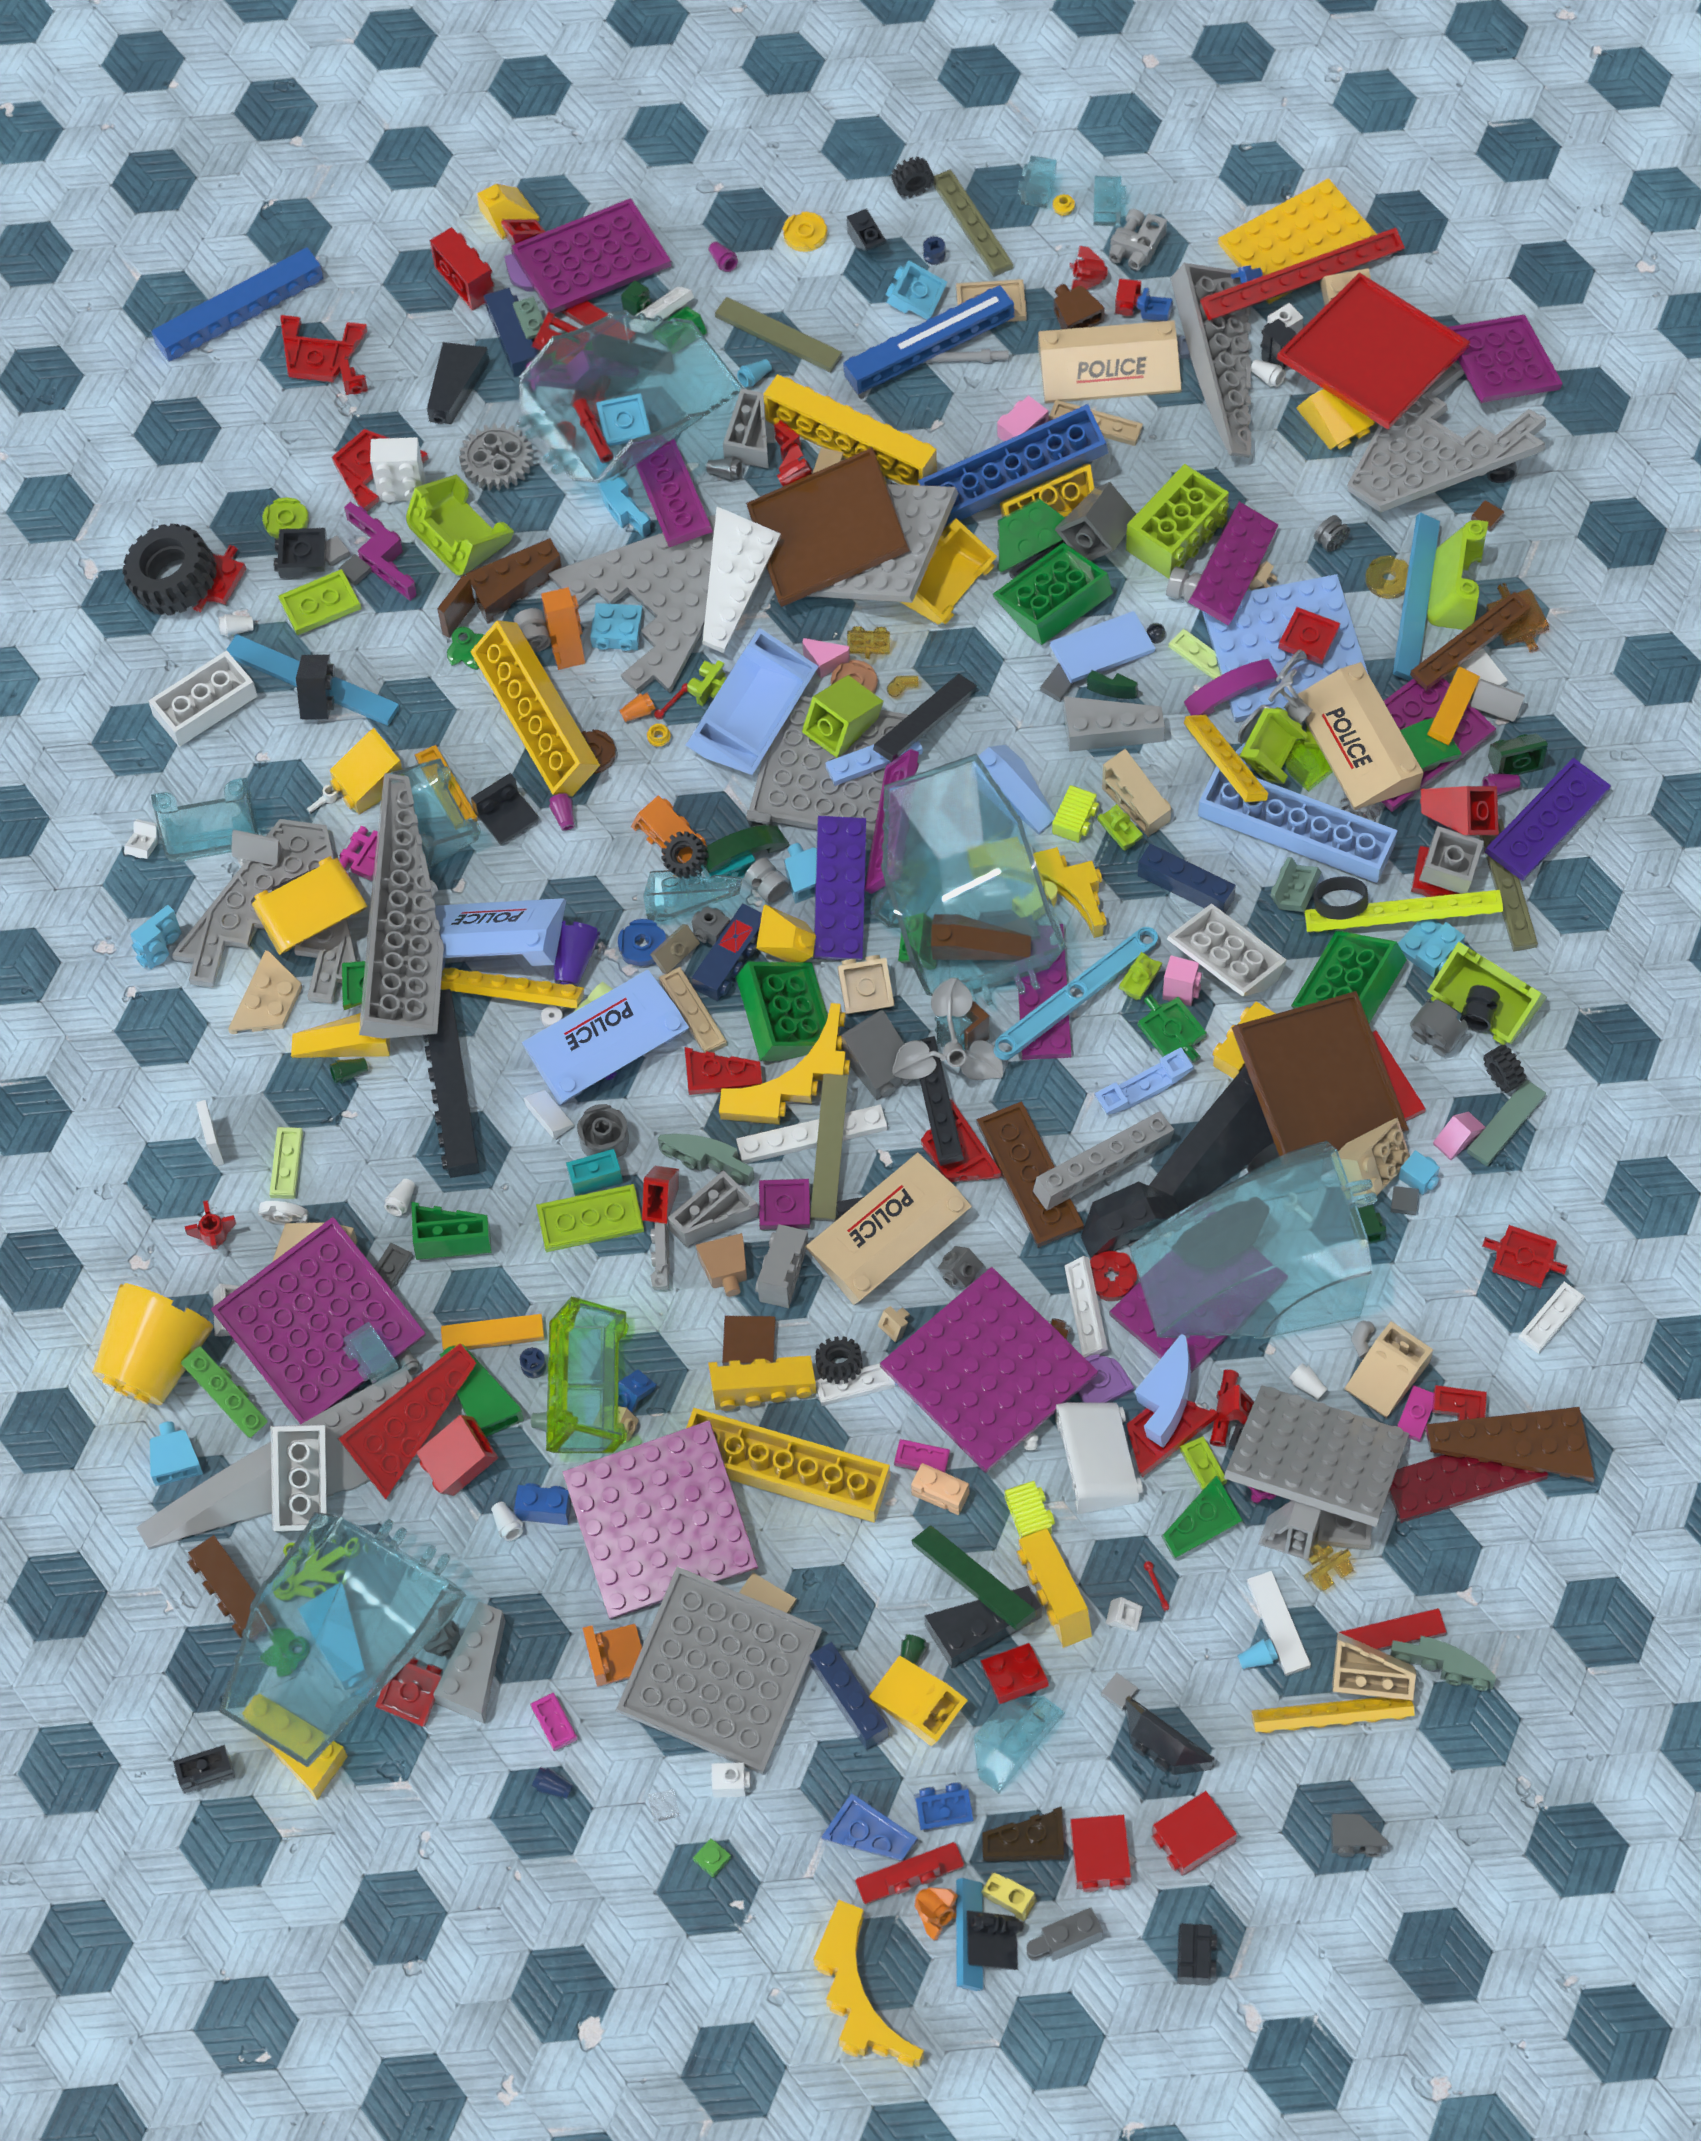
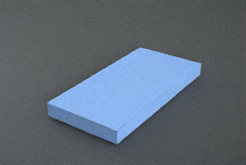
M1135 611L1053 640L1050 643V647L1070 683L1087 678L1091 670L1100 673L1155 651V647Z

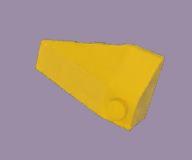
M361 1013L293 1033L291 1057L390 1056V1038L383 1039L359 1035Z

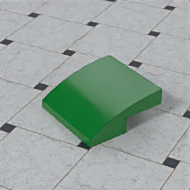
M1434 718L1415 723L1400 730L1423 772L1436 769L1440 763L1458 760L1462 754L1453 739L1447 745L1427 735Z

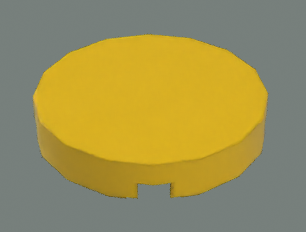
M805 211L798 215L794 214L785 221L783 226L784 241L795 251H814L825 243L828 235L824 219L812 212Z

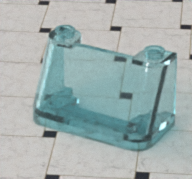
M440 758L388 773L409 777L414 800L413 807L418 819L417 826L422 839L423 854H425L427 868L435 866L478 841L481 834L480 826L472 818L464 819L448 789L449 780H451L450 770L447 766H444ZM391 780L392 784L400 782L398 780Z
M247 778L228 782L224 787L225 798L177 806L175 797L168 792L151 794L162 847L169 861L180 862L231 853L233 830L259 835L255 805Z

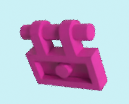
M360 826L358 831L354 832L350 837L351 842L348 847L340 853L339 861L344 869L348 863H353L350 867L352 873L373 881L378 831L374 830L370 837H367L366 835L369 830L364 826ZM359 846H363L359 854L355 853Z

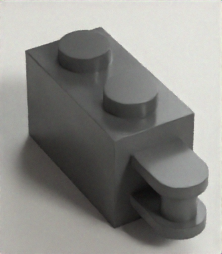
M1092 1907L1043 1927L1041 1936L1027 1943V1957L1030 1960L1036 1961L1050 1955L1052 1961H1055L1101 1941L1103 1931Z

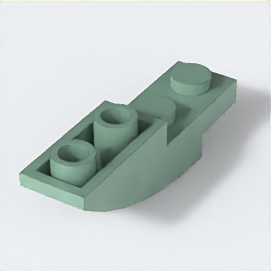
M663 1134L658 1137L661 1153L668 1158L675 1157L689 1169L695 1168L702 1172L706 1164H708L709 1168L715 1172L720 1173L724 1170L738 1184L744 1183L750 1186L754 1180L753 1167L738 1160V1152L735 1147L698 1135Z
M1421 1636L1419 1645L1394 1640L1392 1642L1390 1656L1408 1664L1421 1665L1426 1670L1442 1669L1440 1679L1446 1680V1683L1450 1685L1466 1684L1480 1691L1493 1690L1496 1676L1480 1661L1461 1649L1425 1636Z

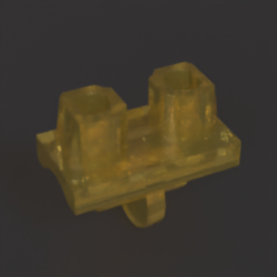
M853 626L852 630L847 631V646H849L850 653L865 654V659H870L871 654H890V631H887L886 627H877L874 631H865L862 626Z
M1316 1544L1312 1547L1314 1556L1309 1558L1308 1561L1312 1566L1317 1562L1320 1564L1304 1574L1303 1577L1307 1582L1312 1581L1320 1592L1324 1591L1334 1584L1327 1573L1329 1570L1334 1568L1340 1578L1354 1571L1348 1559L1352 1554L1347 1548L1344 1551H1338L1328 1558V1555L1334 1552L1333 1548L1328 1545L1322 1549L1321 1546Z

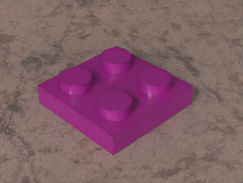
M809 1179L759 1180L760 1230L777 1229L779 1224L797 1229L810 1228Z

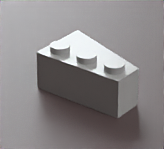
M741 388L723 442L724 458L736 457L743 464L768 468L763 393Z

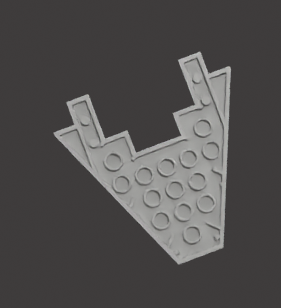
M1454 362L1389 430L1379 425L1347 484L1348 491L1379 512L1386 511L1544 451L1545 442L1534 435L1546 426V419L1528 409L1497 435L1479 425L1464 438L1458 436L1435 421L1448 411L1447 404L1436 396L1464 374L1461 365Z
M715 515L707 517L712 528L711 533L673 547H668L663 533L560 568L548 574L549 578L560 589L569 587L571 596L576 595L578 607L595 592L608 604H615L625 594L630 592L656 617L641 630L642 636L654 647L621 674L622 680L637 694L654 679L670 693L704 630Z
M284 819L278 820L266 835L267 837L277 838L280 841L283 852L278 865L273 866L246 860L173 952L174 960L193 963L189 977L190 984L214 988L225 945L249 948L254 927L265 929L251 905L256 901L255 895L264 890L270 893L272 892V887L309 870L318 868L320 866L318 862L329 856H332L334 859L326 825ZM347 919L295 946L294 951L296 955L317 958L307 995L309 1001L332 1004L337 983H342V963L356 962Z

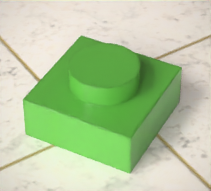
M712 1838L693 1857V1861L713 1878L731 1859V1855Z

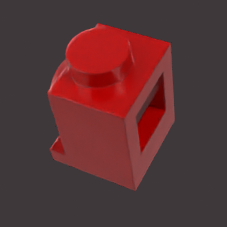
M1119 278L1115 300V314L1133 316L1134 307H1137L1138 297L1141 296L1142 281Z

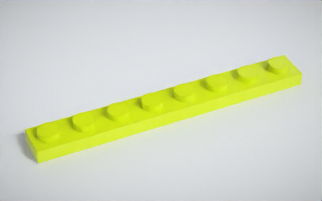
M1500 890L1368 903L1363 913L1343 920L1329 919L1320 915L1316 909L1305 910L1307 932H1321L1351 927H1370L1380 924L1493 914L1495 912H1503V903Z

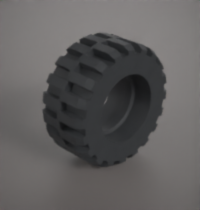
M163 524L159 525L157 529L151 528L147 530V534L144 536L140 535L136 539L137 542L130 546L128 550L130 553L126 554L124 559L123 575L126 585L146 610L163 615L164 612L166 615H174L177 611L180 613L187 611V608L190 606L195 607L201 598L204 599L207 596V590H211L214 584L212 579L216 578L217 564L213 553L197 531L192 530L186 525L170 524V526ZM184 559L182 565L172 575L156 579L158 573L167 564Z

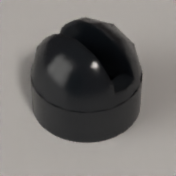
M1152 623L1147 628V634L1152 643H1161L1165 639V628L1160 623Z

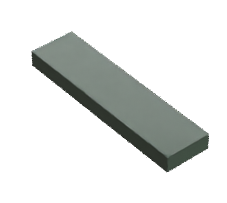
M1526 1079V1082L1516 1090L1471 1144L1467 1153L1485 1166H1488L1546 1097V1092Z

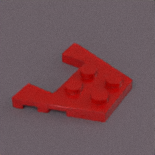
M280 315L288 376L290 378L334 382L341 371L339 360L351 357L367 333V324L347 322L342 341L299 337L302 323L301 317Z
M364 429L332 456V461L358 506H362L368 512L379 502L378 495L365 486L374 479L370 463L371 439H388V437ZM420 450L422 463L429 459L428 453Z

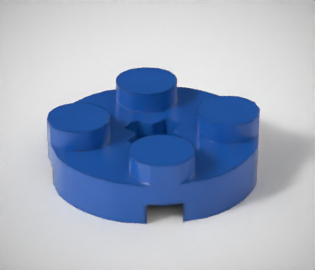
M649 919L633 920L618 935V948L624 962L636 966L656 964L650 954L666 940L664 930L658 927L657 923ZM644 938L648 943L647 945L640 947L636 944Z

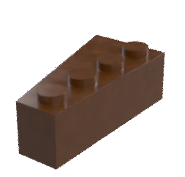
M549 538L466 573V577L471 579L474 600L487 624L493 621L494 616L501 611L504 613L511 608L510 605L519 598L523 599L528 596L529 591L536 586L540 587L550 580L548 574L562 568L561 558L554 543Z
M215 1535L188 1552L189 1561H187V1564L195 1575L198 1573L204 1581L202 1585L210 1596L214 1594L219 1601L216 1605L224 1617L230 1616L234 1622L231 1626L239 1638L244 1636L249 1641L274 1624L273 1618Z

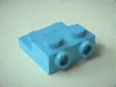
M908 260L904 267H898L893 277L897 281L895 284L891 283L885 295L889 297L886 303L905 314L910 310L928 320L931 318L947 281Z
M596 603L590 635L592 648L601 650L621 649L623 651L638 650L643 614L642 605Z
M166 905L130 934L133 941L131 946L137 953L136 959L144 968L148 966L152 969L156 965L162 964L169 955L167 945L177 941L182 934L175 912L169 905Z
M1435 919L1418 921L1398 944L1406 959L1434 978L1457 943L1461 942L1464 944L1465 935L1447 922L1442 925Z

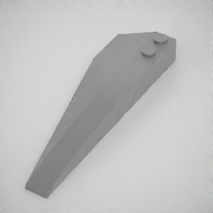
M1183 263L1170 279L1200 388L1229 455L1249 458L1251 456V431L1249 430L1251 414H1249L1248 407L1251 404V396L1248 395V390L1251 388V358L1248 356V351L1251 349V341H1248L1250 306L1208 321L1200 300L1241 284L1240 277L1231 279V274L1238 273V271Z

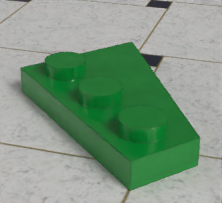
M365 961L342 963V1000L344 1010L362 1004Z
M1217 1475L1161 1535L1173 1559L1242 1521Z

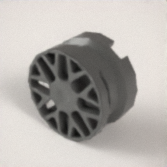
M1333 515L1324 520L1317 528L1314 539L1319 544H1323L1322 546L1327 552H1332L1345 542L1351 529L1348 525L1342 524V520L1337 515Z

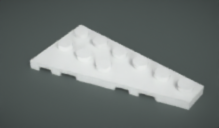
M720 507L716 508L702 644L724 653L781 534Z

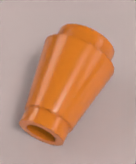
M640 693L619 711L624 721L628 722L629 720L652 714L651 711L656 708L648 693L643 695Z

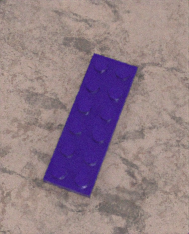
M1572 758L1489 844L1485 853L1520 880L1524 881L1609 792L1611 785L1578 760Z
M818 816L814 916L816 939L813 959H856V961H862L866 818Z

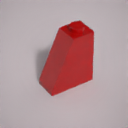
M655 1165L644 1177L643 1221L667 1224L679 1189V1169Z

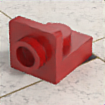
M348 359L339 360L345 394H360L361 392L368 391L366 376L364 374L356 376L354 367H349Z
M779 420L774 425L775 440L781 446V459L784 460L790 449L799 446L801 449L800 435L783 421Z

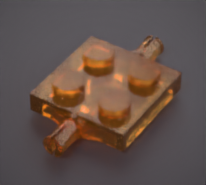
M1502 583V585L1500 584L1497 587L1502 598L1487 604V611H1490L1511 595L1506 583ZM1529 588L1517 594L1531 607L1530 612L1500 634V637L1505 647L1516 642H1525L1529 652L1533 653V649L1534 651L1539 649L1534 637L1548 631L1549 624Z

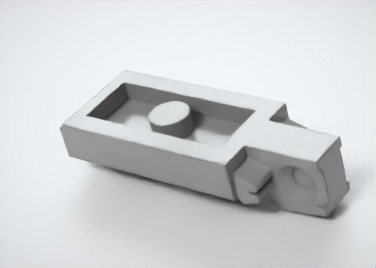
M655 1222V1229H651L652 1244H655V1252L651 1253V1261L655 1271L650 1276L653 1289L664 1290L669 1289V1229L667 1224Z

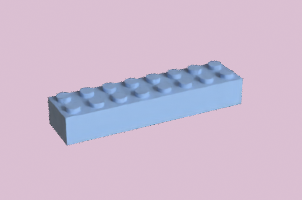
M1216 766L1199 801V817L1378 883L1395 847L1398 830L1258 778L1257 780L1269 793L1267 801L1245 802Z

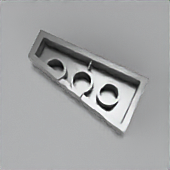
M478 1602L433 1694L437 1705L484 1724L487 1705L491 1695V1685L496 1671L497 1656L500 1651L506 1622L502 1610Z

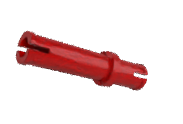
M585 398L575 401L573 407L580 418L579 423L586 430L600 462L607 463L611 461L614 455L597 424V416L592 413Z
M1223 1370L1221 1387L1216 1395L1218 1400L1221 1395L1237 1385L1239 1377L1237 1371ZM1218 1418L1214 1420L1209 1441L1211 1445L1216 1447L1226 1446L1230 1421L1220 1422Z

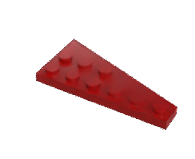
M461 1343L338 1438L385 1500L476 1364Z

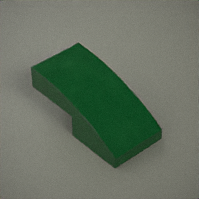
M1091 670L1087 676V689L1108 697L1135 699L1138 694V682L1119 673L1111 679Z

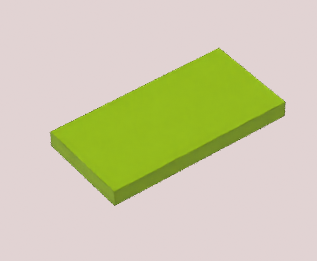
M634 1184L536 1204L546 1252L644 1232Z

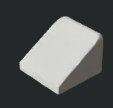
M1122 1597L1114 1599L1110 1603L1106 1624L1130 1631H1137L1143 1607Z

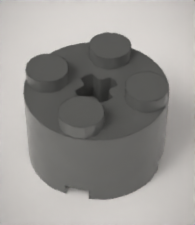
M1427 999L1410 1022V1027L1414 1031L1412 1037L1420 1044L1429 1043L1433 1046V1051L1442 1057L1452 1051L1468 1029V1025L1464 1019L1460 1022L1456 1018L1458 1013L1453 1008L1436 999L1433 1003H1431V999Z
M607 1104L589 1107L577 1123L579 1142L584 1154L590 1156L614 1149L617 1158L624 1155L629 1143L628 1127L624 1114Z

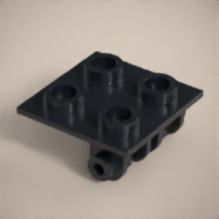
M966 1911L968 1965L1018 1970L1017 1934L1024 1929L1023 1921L1012 1915Z

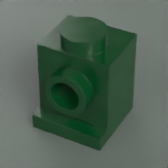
M635 280L621 295L623 312L632 317L653 304L651 303L649 288Z
M1366 1203L1353 1209L1352 1223L1360 1246L1384 1241L1387 1230L1383 1226L1380 1213L1375 1212L1373 1204Z

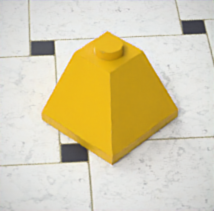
M494 184L477 193L479 210L501 240L506 238L501 224L503 219H536L537 222L540 220V217L516 187Z
M764 905L756 949L786 962H805L813 957L816 935L809 925L803 920L771 906Z

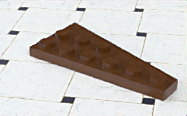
M1580 1407L1426 1424L1425 1427L1429 1450L1433 1453L1460 1458L1462 1456L1471 1457L1487 1463L1489 1461L1503 1463V1466L1540 1473L1544 1471L1552 1472L1570 1478V1476L1579 1477L1589 1482H1594L1595 1479Z

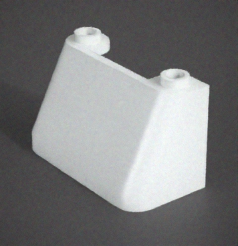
M1066 1402L1056 1404V1424L1061 1439H1063L1072 1477V1487L1077 1498L1075 1501L1077 1514L1138 1503L1139 1493H1143L1140 1477L1135 1478L1122 1424L1126 1422L1123 1407H1118L1117 1403Z

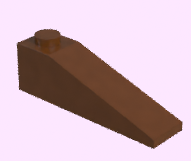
M934 914L931 933L932 959L1031 960V936L959 914Z

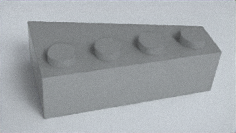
M1064 696L1063 713L1069 752L1164 742L1165 725L1161 706Z

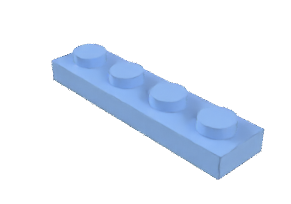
M919 740L905 751L913 749L918 751L919 755L923 754V748ZM874 745L825 762V766L834 786L885 768L891 762L873 750Z

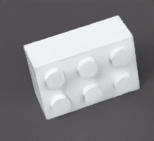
M418 438L371 439L370 463L379 502L411 501L415 487L425 484V473Z

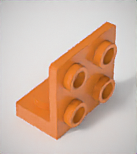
M631 1624L596 1634L594 1633L593 1625L583 1627L597 1687L630 1678L642 1649L636 1625Z

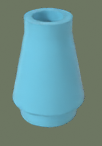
M764 359L741 366L737 372V377L744 387H752L770 372L772 367L770 362Z
M1262 1639L1243 1653L1237 1655L1243 1670L1250 1667L1273 1664V1661L1278 1659L1271 1639L1266 1641Z

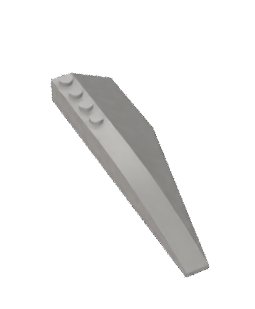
M388 773L384 774L359 1028V1035L383 1039L437 1033L444 950L443 941L439 933V921L435 914V902L431 894L432 887L426 858L422 850V839L417 826L418 819L414 812V800L409 777Z
M406 1367L300 1424L325 1425L326 1498L334 1496L333 1493L354 1490L370 1481L338 1438L413 1380ZM436 1423L420 1449L441 1431L438 1423ZM271 1441L201 1483L137 1526L136 1528L148 1550L181 1541L182 1538L187 1536L205 1534V1531L220 1527L222 1529L243 1520L245 1522L272 1514Z

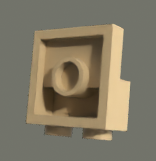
M880 955L866 957V961L856 963V959L841 961L842 965H839L837 970L846 1015L894 1007L886 958H880Z

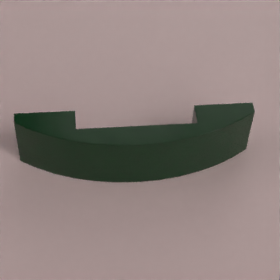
M761 825L729 834L706 846L708 850L705 852L709 854V858L704 859L708 862L704 867L708 873L729 867L731 860L765 849L768 853L789 847L790 843L778 826Z

